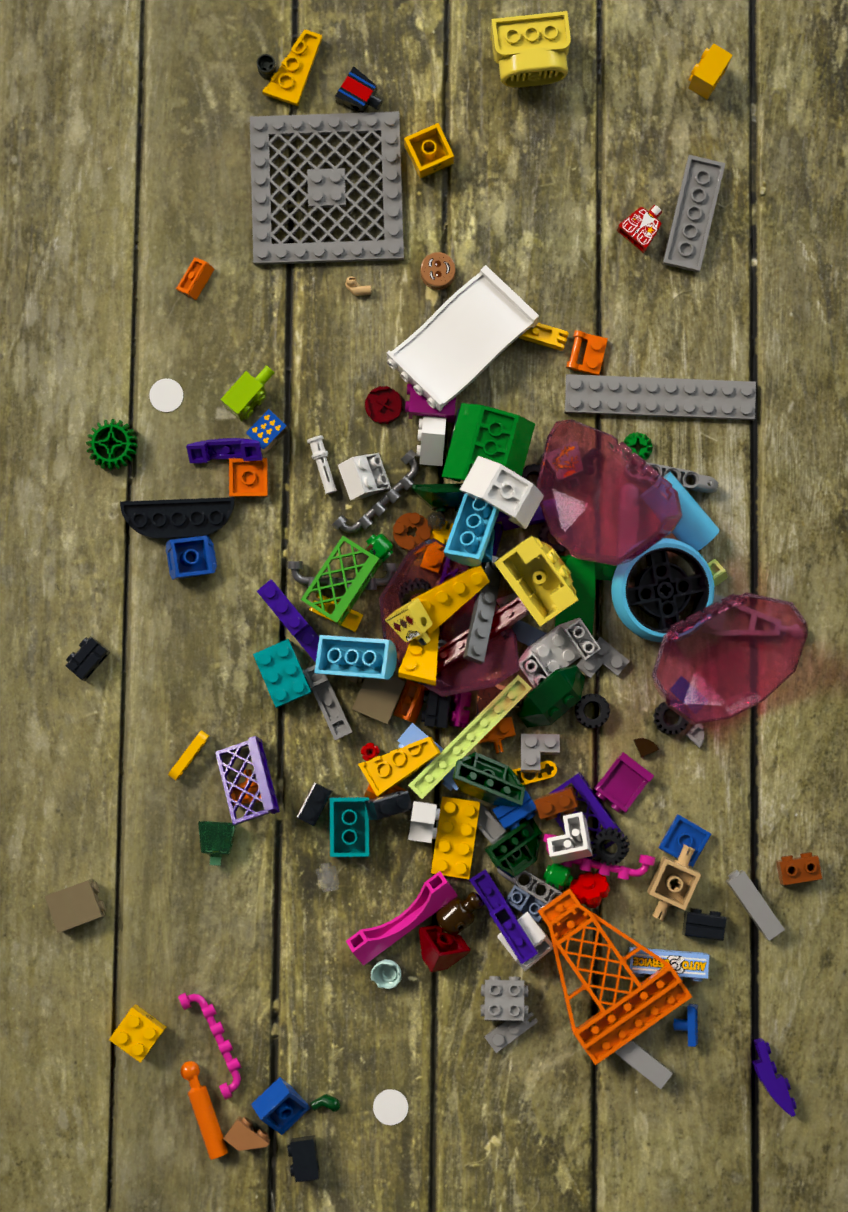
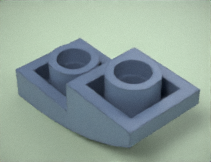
M519 620L513 625L508 636L530 646L547 633Z
M514 885L506 898L507 903L524 914L528 912L535 921L541 923L543 918L537 910L546 904Z

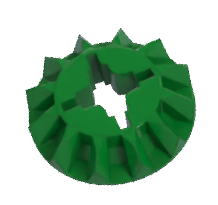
M639 432L629 434L622 444L623 454L630 461L647 460L653 449L651 439L646 434ZM637 440L639 445L644 447L639 450L638 455L636 449L632 447L636 444Z

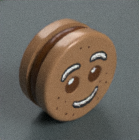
M435 252L425 257L421 264V278L426 286L434 290H442L450 286L454 281L456 268L450 256L445 253Z

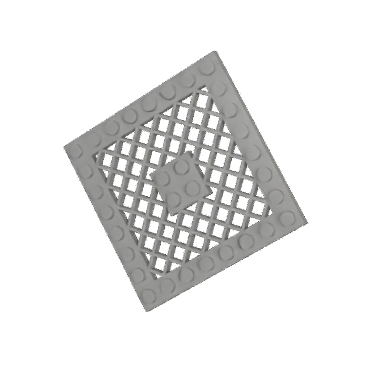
M399 112L250 116L254 265L404 260ZM367 133L363 138L360 135H358ZM339 134L348 135L343 139ZM304 135H311L307 140L302 137ZM321 135L329 136L326 139H324ZM283 136L292 137L287 141ZM334 136L340 141L335 148L329 144ZM353 136L359 140L354 148L348 143ZM371 136L378 140L373 147L366 142ZM317 137L322 143L317 148H314L310 143ZM278 138L285 143L279 150L273 146ZM297 138L303 142L298 149L292 145ZM344 145L350 150L345 157L338 152ZM362 145L369 150L364 156L357 151ZM380 145L382 146V156L376 151ZM325 146L332 151L326 158L320 153ZM288 147L294 152L289 159L282 154ZM306 147L313 151L308 158L301 153ZM270 148L275 152V154L271 157V159H270ZM372 153L378 158L373 165L366 160ZM353 154L360 159L355 165L348 161ZM316 155L322 160L317 167L310 162ZM334 155L341 159L336 166L329 161ZM297 156L304 161L298 168L292 163ZM278 157L285 161L280 168L273 163ZM363 163L370 168L364 175L358 170ZM381 163L382 173L376 169ZM307 164H308L312 169H307V176H306V175L302 172V170H303V169L307 166ZM327 164L331 169L322 168ZM344 164L351 168L346 175L345 168H341ZM288 165L295 170L289 177L283 173ZM270 166L276 171L271 177ZM354 172L360 177L355 184L348 179ZM372 172L379 176L374 183L367 178ZM298 174L305 179L299 186L292 181ZM279 175L286 180L280 187L274 182ZM382 180L383 192L377 187ZM363 181L370 186L365 193L358 188ZM345 182L351 186L347 193ZM289 183L295 188L290 195L283 190ZM307 183L308 195L302 190ZM271 185L277 189L272 195ZM373 190L380 195L374 202L368 197ZM354 191L361 195L356 202L349 197ZM280 193L286 198L281 205L274 200ZM298 193L305 197L300 204L293 200ZM364 199L371 204L366 211L358 206ZM382 199L383 210L377 205ZM347 200L352 206L345 212L341 207H346ZM271 202L277 207V209L272 214ZM289 202L296 207L290 214L284 209ZM307 202L308 207L313 208L309 213L302 208ZM332 207L328 212L323 209ZM374 208L380 213L375 220L368 215ZM336 209L343 214L338 221L331 217ZM355 209L362 214L356 221L350 216ZM299 210L305 215L300 223L294 218V215ZM317 210L324 215L319 222L312 217ZM280 211L287 216L281 223L274 218ZM383 217L384 229L378 224ZM346 218L353 223L347 230L340 225ZM364 218L371 222L366 230L359 224ZM327 219L334 224L328 231L322 226ZM290 220L297 225L291 232L284 227ZM308 220L315 224L310 231L303 227ZM272 221L278 226L273 232ZM374 226L381 231L376 238L369 234ZM355 227L362 232L357 239L350 234ZM318 228L325 233L320 240H317L312 235ZM336 228H339L344 233L338 240L332 235ZM299 229L306 234L300 241L294 236ZM280 230L287 234L282 241L275 237ZM365 236H367L371 241H361V240H362ZM329 237L333 242L324 241ZM346 237L352 240L342 242ZM290 238H291V239H292L293 241H295L296 243H287V242H288V241L290 240ZM309 238H311L315 243H305V242H306Z

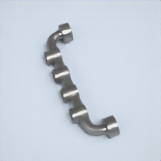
M411 449L400 459L405 465L407 463L411 465L410 472L354 525H347L345 523L347 519L342 514L332 526L336 530L340 528L346 533H355L362 527L367 529L373 523L372 517L376 514L380 516L387 509L385 505L389 501L393 504L401 496L399 492L403 488L408 490L414 484L412 479L415 478L419 469L418 462L414 458L416 453Z
M288 561L287 569H291L295 581L300 584H308L309 588L315 577H303L300 575L299 569H303V561ZM383 563V571H387L384 578H372L365 590H377V586L389 584L394 577V571H398V564ZM321 577L319 580L320 585H331L329 577ZM332 577L334 584L344 582L343 578ZM346 578V579H347V581H350V580H354L355 578Z

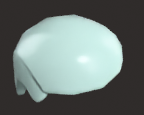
M385 959L379 961L371 970V980L377 984L378 988H394L401 981V968L392 960Z

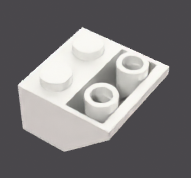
M379 453L351 457L338 465L350 501L366 498L391 489Z
M528 912L517 919V921L537 950V955L521 964L503 934L497 935L498 939L524 971L553 949L549 937Z

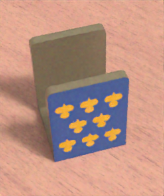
M268 409L246 434L249 436V439L259 441L261 450L267 453L289 430Z

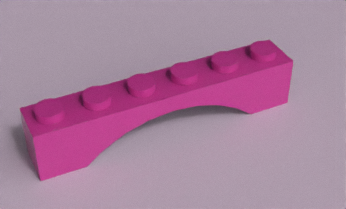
M439 871L424 882L417 898L403 913L380 926L361 929L346 940L352 953L364 966L458 895Z

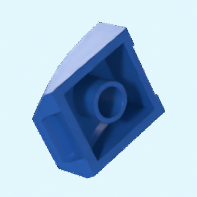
M209 536L173 539L166 542L169 574L172 580L215 573L217 562L214 544Z

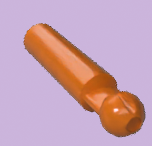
M194 1061L185 1062L180 1071L182 1077L189 1081L191 1089L187 1094L209 1158L211 1160L219 1158L229 1151L223 1139L224 1137L207 1087L200 1085L198 1079L200 1067Z

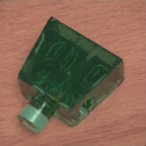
M198 821L201 853H210L209 865H221L222 854L231 853L237 825H233L231 822Z

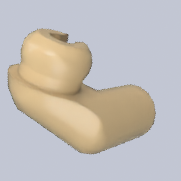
M353 276L346 279V288L353 295H372L371 285L360 286Z

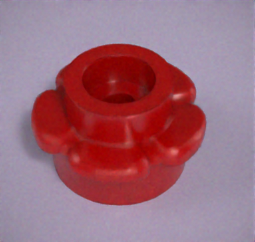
M367 743L366 746L361 748L362 758L365 761L372 760V758L377 757L380 753L379 747L375 746L374 743Z

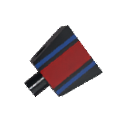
M354 66L335 95L337 104L360 113H365L368 106L378 110L383 100L375 96L377 93L376 84Z

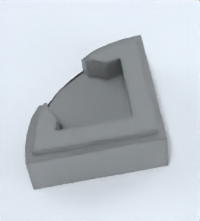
M699 721L685 734L698 748L704 742V729Z

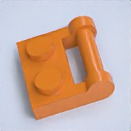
M574 331V344L566 368L599 376L608 338L587 334L582 331ZM582 340L587 341V346L581 365L577 363Z

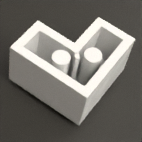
M423 416V419H419L417 441H421V445H417L416 456L420 457V464L443 465L445 417Z
M421 801L413 802L408 840L431 843L432 839H436L437 828L434 827L435 820L439 821L440 808H437V804Z
M579 812L563 816L566 834L547 838L549 855L554 864L593 856L587 820L583 813Z

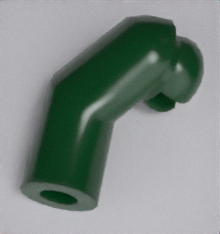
M328 1094L322 1095L310 1102L314 1111L323 1106L331 1109L332 1112L340 1109L339 1100Z

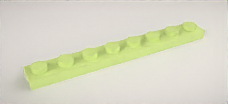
M517 675L408 786L423 799L455 767L456 761L463 758L532 688Z

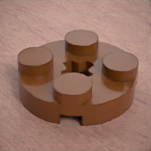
M406 513L400 516L393 526L394 540L404 550L418 551L424 548L431 536L429 522L418 513ZM409 527L417 529L415 537L407 535Z

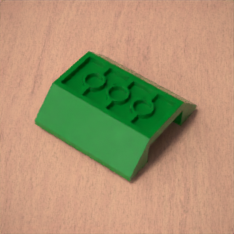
M461 403L442 478L457 482L464 481L478 456L497 462L522 476L535 423L520 415L488 406Z

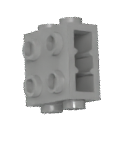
M489 976V980H485V984H481V996H485V1004H481V1016H484L485 1021L524 1022V1017H528V1005H524V997H528V985H525L521 977H509V980H501L499 976Z

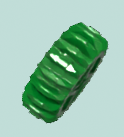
M111 419L110 424L107 420H104V426L97 423L99 429L92 428L91 430L94 432V435L88 434L87 436L92 439V441L86 442L87 446H92L87 449L88 453H92L90 459L95 460L97 466L101 464L102 469H105L108 465L109 470H113L115 465L119 470L121 463L126 467L127 463L125 461L127 459L131 462L133 461L130 455L137 454L136 451L132 450V448H138V444L132 443L138 440L136 436H132L135 433L134 430H129L130 426L128 424L123 426V421L121 420L117 424L115 419ZM116 431L122 432L127 442L117 440ZM108 432L107 438L99 440L103 434ZM112 441H114L116 445H113L112 448H110L108 445L112 444ZM98 447L107 449L108 459L101 457ZM119 450H125L122 455L114 458Z

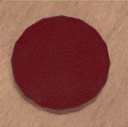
M379 386L374 388L366 397V413L373 422L389 424L400 416L402 399L394 389L388 386Z

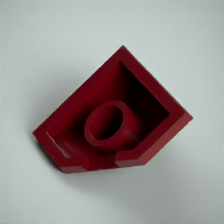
M437 925L419 929L422 959L431 973L449 969L471 951L460 935H449L442 931V927Z

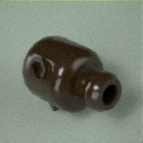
M471 892L466 900L459 897L452 899L437 911L436 918L444 931L449 935H457L474 922L475 916L473 911L481 909L484 902L476 892Z

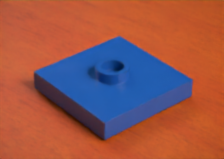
M677 814L658 848L677 859L684 844L694 848L695 851L688 864L693 868L711 833Z

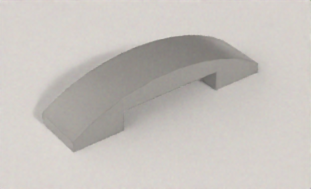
M314 665L303 670V673L336 741L353 732L327 675L315 674Z

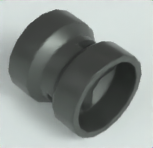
M269 54L259 56L257 68L260 76L264 79H271L274 73L277 72L274 58Z

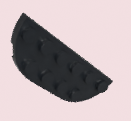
M235 498L120 502V508L124 519L130 527L145 537L153 539L209 536L225 526L233 513Z

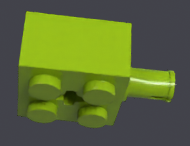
M267 365L256 378L245 371L220 399L224 407L240 421H243L244 418L247 420L254 412L252 409L257 404L261 405L266 399L265 395L267 393L264 385L275 372Z

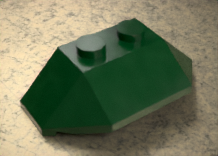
M463 483L412 485L413 492L431 509H436V512H447V509H455V512H458L465 494L460 491Z
M576 665L555 670L527 694L521 710L517 714L527 728L552 725L581 700L585 676Z
M477 752L456 761L453 780L461 792L493 805L522 806L526 788L520 783L518 777L508 765Z
M530 818L485 848V851L496 868L514 878L537 861L542 832L533 818Z

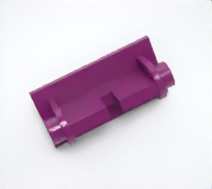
M454 688L451 694L450 726L466 728V724H469L470 711L463 710L464 706L470 707L472 695L470 689Z

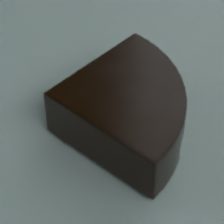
M637 738L633 740L640 757L659 750L657 745L649 739Z

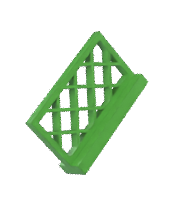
M342 536L301 600L341 626L383 561ZM344 542L351 545L352 553L341 554L340 548ZM365 554L368 556V559L364 564L357 565L356 555ZM353 556L355 566L344 568L342 558ZM340 559L341 569L331 571V562ZM355 569L357 576L354 580L347 581L345 571ZM342 572L344 582L334 584L332 574ZM329 575L331 585L321 587L319 580L322 576ZM345 585V594L336 597L334 587ZM332 588L333 598L323 600L321 590ZM312 592H319L320 601L312 603L307 600ZM334 601L335 609L332 614H329L325 611L324 603Z

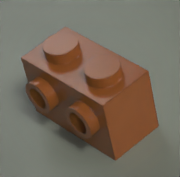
M573 786L549 793L534 800L540 819L545 818L546 821L556 818V814L564 812V814L576 811L575 808L579 805Z
M812 852L801 853V857L793 858V855L782 856L781 860L776 861L780 884L789 885L822 879L819 857L812 855Z

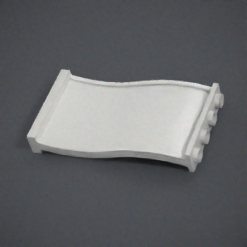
M485 265L479 274L455 292L417 331L394 350L387 352V364L393 370L396 369L400 372L401 378L406 383L410 382L414 386L415 392L427 399L426 401L430 407L436 408L440 412L447 403L469 386L508 346L531 327L534 328L538 324L539 315Z

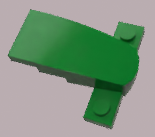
M572 553L566 556L559 555L571 572L572 585L577 592L579 600L556 615L554 628L565 622L581 618L592 635L595 610V579L612 581L618 561L594 559V557L583 553Z

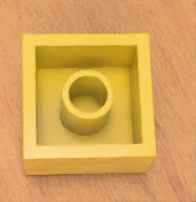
M714 43L710 49L706 48L699 64L697 63L691 72L688 80L691 83L688 89L708 100L727 70L733 55Z
M439 123L404 138V146L420 179L454 164L453 152Z
M135 1004L109 1040L141 1063L167 1027Z

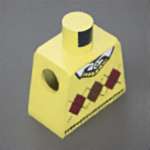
M419 598L396 609L385 619L405 642L416 638L419 644L424 646L431 641L425 631L432 626V621Z

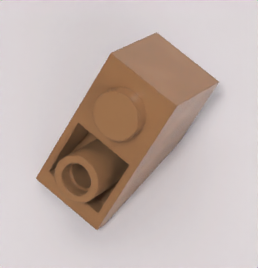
M240 1116L223 1138L238 1151L267 1147L270 1142L269 1135L264 1130H257L252 1126L253 1122Z

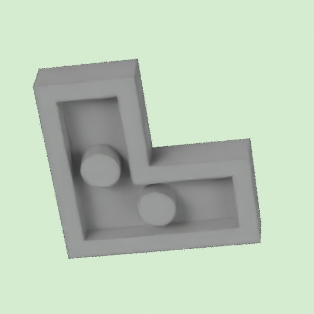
M599 637L596 642L601 649L586 660L582 658L576 665L581 672L591 678L602 664L618 676L630 661L603 638Z
M521 734V773H540V755L560 754V734Z

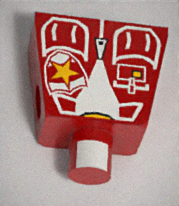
M653 205L649 211L640 207L618 225L617 232L644 254L662 224L657 219L661 215L662 210L656 205Z

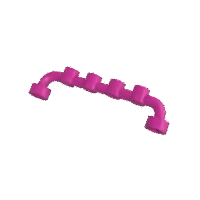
M544 833L543 841L547 842V838L556 837L557 835ZM546 843V849L549 854L548 843ZM640 854L639 863H642V866L639 869L612 864L608 866L606 862L602 864L600 861L589 858L566 861L560 864L566 867H572V863L580 865L579 869L584 871H591V868L599 869V874L610 876V872L618 873L617 878L629 880L630 876H643L648 871L650 865H654L655 857Z
M186 993L179 995L178 998L184 1010L192 1007L191 1002L199 1003L204 1017L209 1024L210 1030L233 1077V1082L230 1085L227 1082L219 1085L224 1099L227 1100L233 1097L232 1092L240 1085L241 1077L238 1069L241 1068L239 1060L237 1057L233 1059L230 1051L233 1050L229 1039L225 1041L222 1033L225 1032L222 1023H216L214 1015L217 1013L213 1004L208 1005L205 998L199 994L187 996Z

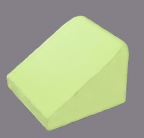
M716 559L708 563L712 572L714 587L726 580L728 576L726 570Z

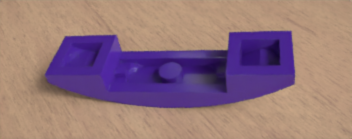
M222 438L186 445L190 463H208L210 459L243 458V461H260L263 459L260 442L252 439Z

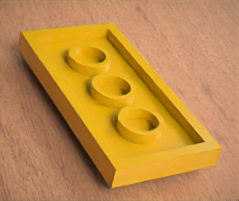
M442 796L431 868L432 874L440 871L445 876L470 879L481 802Z

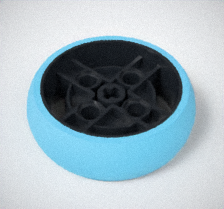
M655 538L638 544L621 559L612 579V601L618 617L634 634L655 642L675 641L693 633L707 618L714 600V580L707 562L693 547L675 539ZM667 552L682 557L690 565L694 575L687 576L682 568L669 562ZM646 557L647 567L637 577L635 586L628 587V581L634 567L641 559ZM658 566H661L663 569L661 576H658L656 573ZM681 581L685 585L683 591H680L678 589V584ZM666 587V592L660 593V588ZM644 588L648 591V596L645 599L641 597V591ZM697 593L692 611L680 623L679 613L688 605L691 594ZM665 604H668L670 607V611L667 614L663 612ZM639 605L646 614L657 618L659 628L650 627L639 620L631 606Z

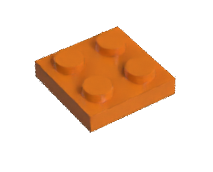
M243 458L229 459V497H268V459L263 458L260 461H243Z

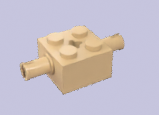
M684 844L678 860L675 861L662 856L647 890L649 895L659 899L652 915L653 917L664 921L670 905L686 910L701 876L698 871L690 868L688 865L695 851L694 848ZM676 879L678 884H674L673 887H671L672 885L670 884V881H674Z

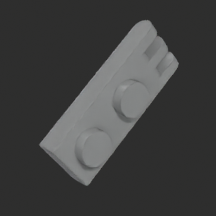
M529 1012L528 1017H524V1022H502L484 1037L497 1053L535 1025L538 1020L534 1018L529 1022L528 1019L534 1015L532 1012Z

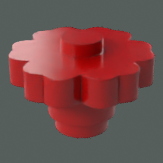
M591 872L580 874L578 879L572 880L569 886L580 904L584 903L588 908L598 907L602 898H606L610 892L606 876L599 873L594 875Z

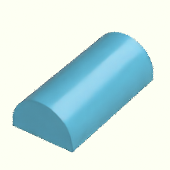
M671 471L641 495L643 500L677 540L688 544L696 551L705 547L720 531Z
M464 494L443 553L449 559L462 565L474 567L481 565L500 510L481 499L475 500Z
M320 635L314 673L388 680L393 676L396 669V646L393 641L385 639Z

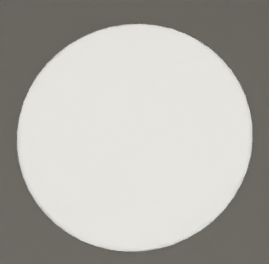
M172 379L157 381L150 389L149 397L151 404L162 412H171L177 409L183 400L181 386Z
M393 1089L384 1090L375 1098L373 1111L381 1123L396 1125L406 1117L408 1102L401 1092Z

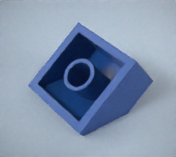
M281 1077L273 1082L251 1104L260 1120L281 1135L310 1109L305 1100Z

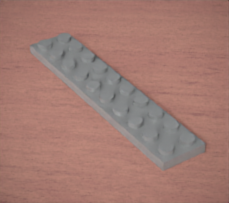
M566 374L565 413L755 420L756 382Z

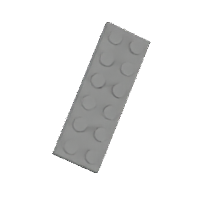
M693 155L688 156L662 264L700 272L725 163Z

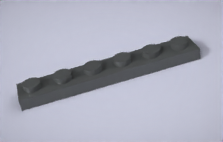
M494 555L492 556V562H483L482 568L490 582L476 594L463 658L479 665L483 664L485 660L502 573L494 564L499 557Z

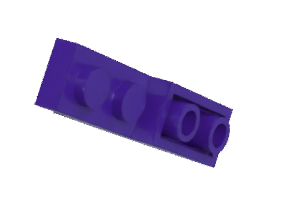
M762 1038L753 1040L759 1059L752 1061L760 1082L771 1098L792 1117L796 1116L794 1109H797L793 1097L790 1098L788 1090H791L787 1078L784 1079L781 1074H774L777 1073V1068L774 1061H770L769 1054H771V1049L768 1042L765 1043Z

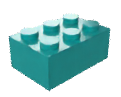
M289 639L253 654L276 708L312 693Z
M370 797L330 798V857L370 856V820L365 801L369 800Z

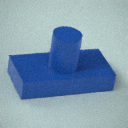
M689 1004L687 1006V1019H674L673 1021L674 1031H688V1046L690 1047L698 1045L697 1004Z

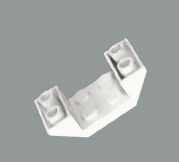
M480 456L475 460L460 488V491L473 499H481L510 516L509 520L523 529H526L544 497L533 483L505 466Z
M577 618L556 626L527 647L517 664L531 685L536 688L555 670L569 666L580 657L586 660L601 648L581 618Z

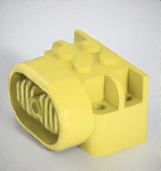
M567 11L492 19L490 40L492 41L494 60L499 64L500 79L504 85L517 88L556 83L567 76L566 56L569 52L571 40Z
M533 535L494 562L539 626H542L579 600L577 592L572 585L573 581L568 567L549 544L540 541L538 538L533 537Z

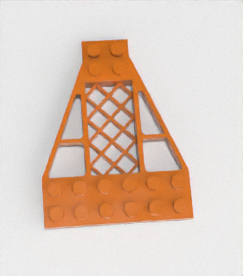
M570 888L537 910L549 929L572 1032L595 1065L692 998V995L678 974L667 961L581 905ZM593 922L596 928L587 925ZM606 925L637 947L625 956H621L601 926ZM585 928L596 930L595 941L584 940ZM582 929L581 939L571 937ZM599 932L608 944L597 942ZM569 940L580 942L578 953L567 951ZM566 941L565 950L561 946V943ZM583 942L594 944L592 955L581 954ZM597 945L608 947L606 958L595 956ZM610 948L619 960L609 959ZM642 949L664 966L644 981L639 982L626 961ZM560 954H563L582 982L581 987L569 995L560 963ZM567 954L578 956L576 966ZM581 956L592 958L590 969L579 968ZM594 959L605 961L603 972L593 970ZM608 961L619 963L617 974L606 973ZM622 965L630 977L620 975ZM579 971L589 972L588 982L585 981ZM592 973L603 975L601 986L590 984ZM606 976L617 977L615 988L604 987ZM620 978L630 980L629 991L618 989ZM633 981H634V983H635L637 986H635V987L632 989ZM590 987L600 989L599 1000ZM603 989L614 991L612 1002L602 1001ZM587 990L600 1010L596 1015L576 1027L569 1000L581 991ZM617 992L625 993L616 1000Z

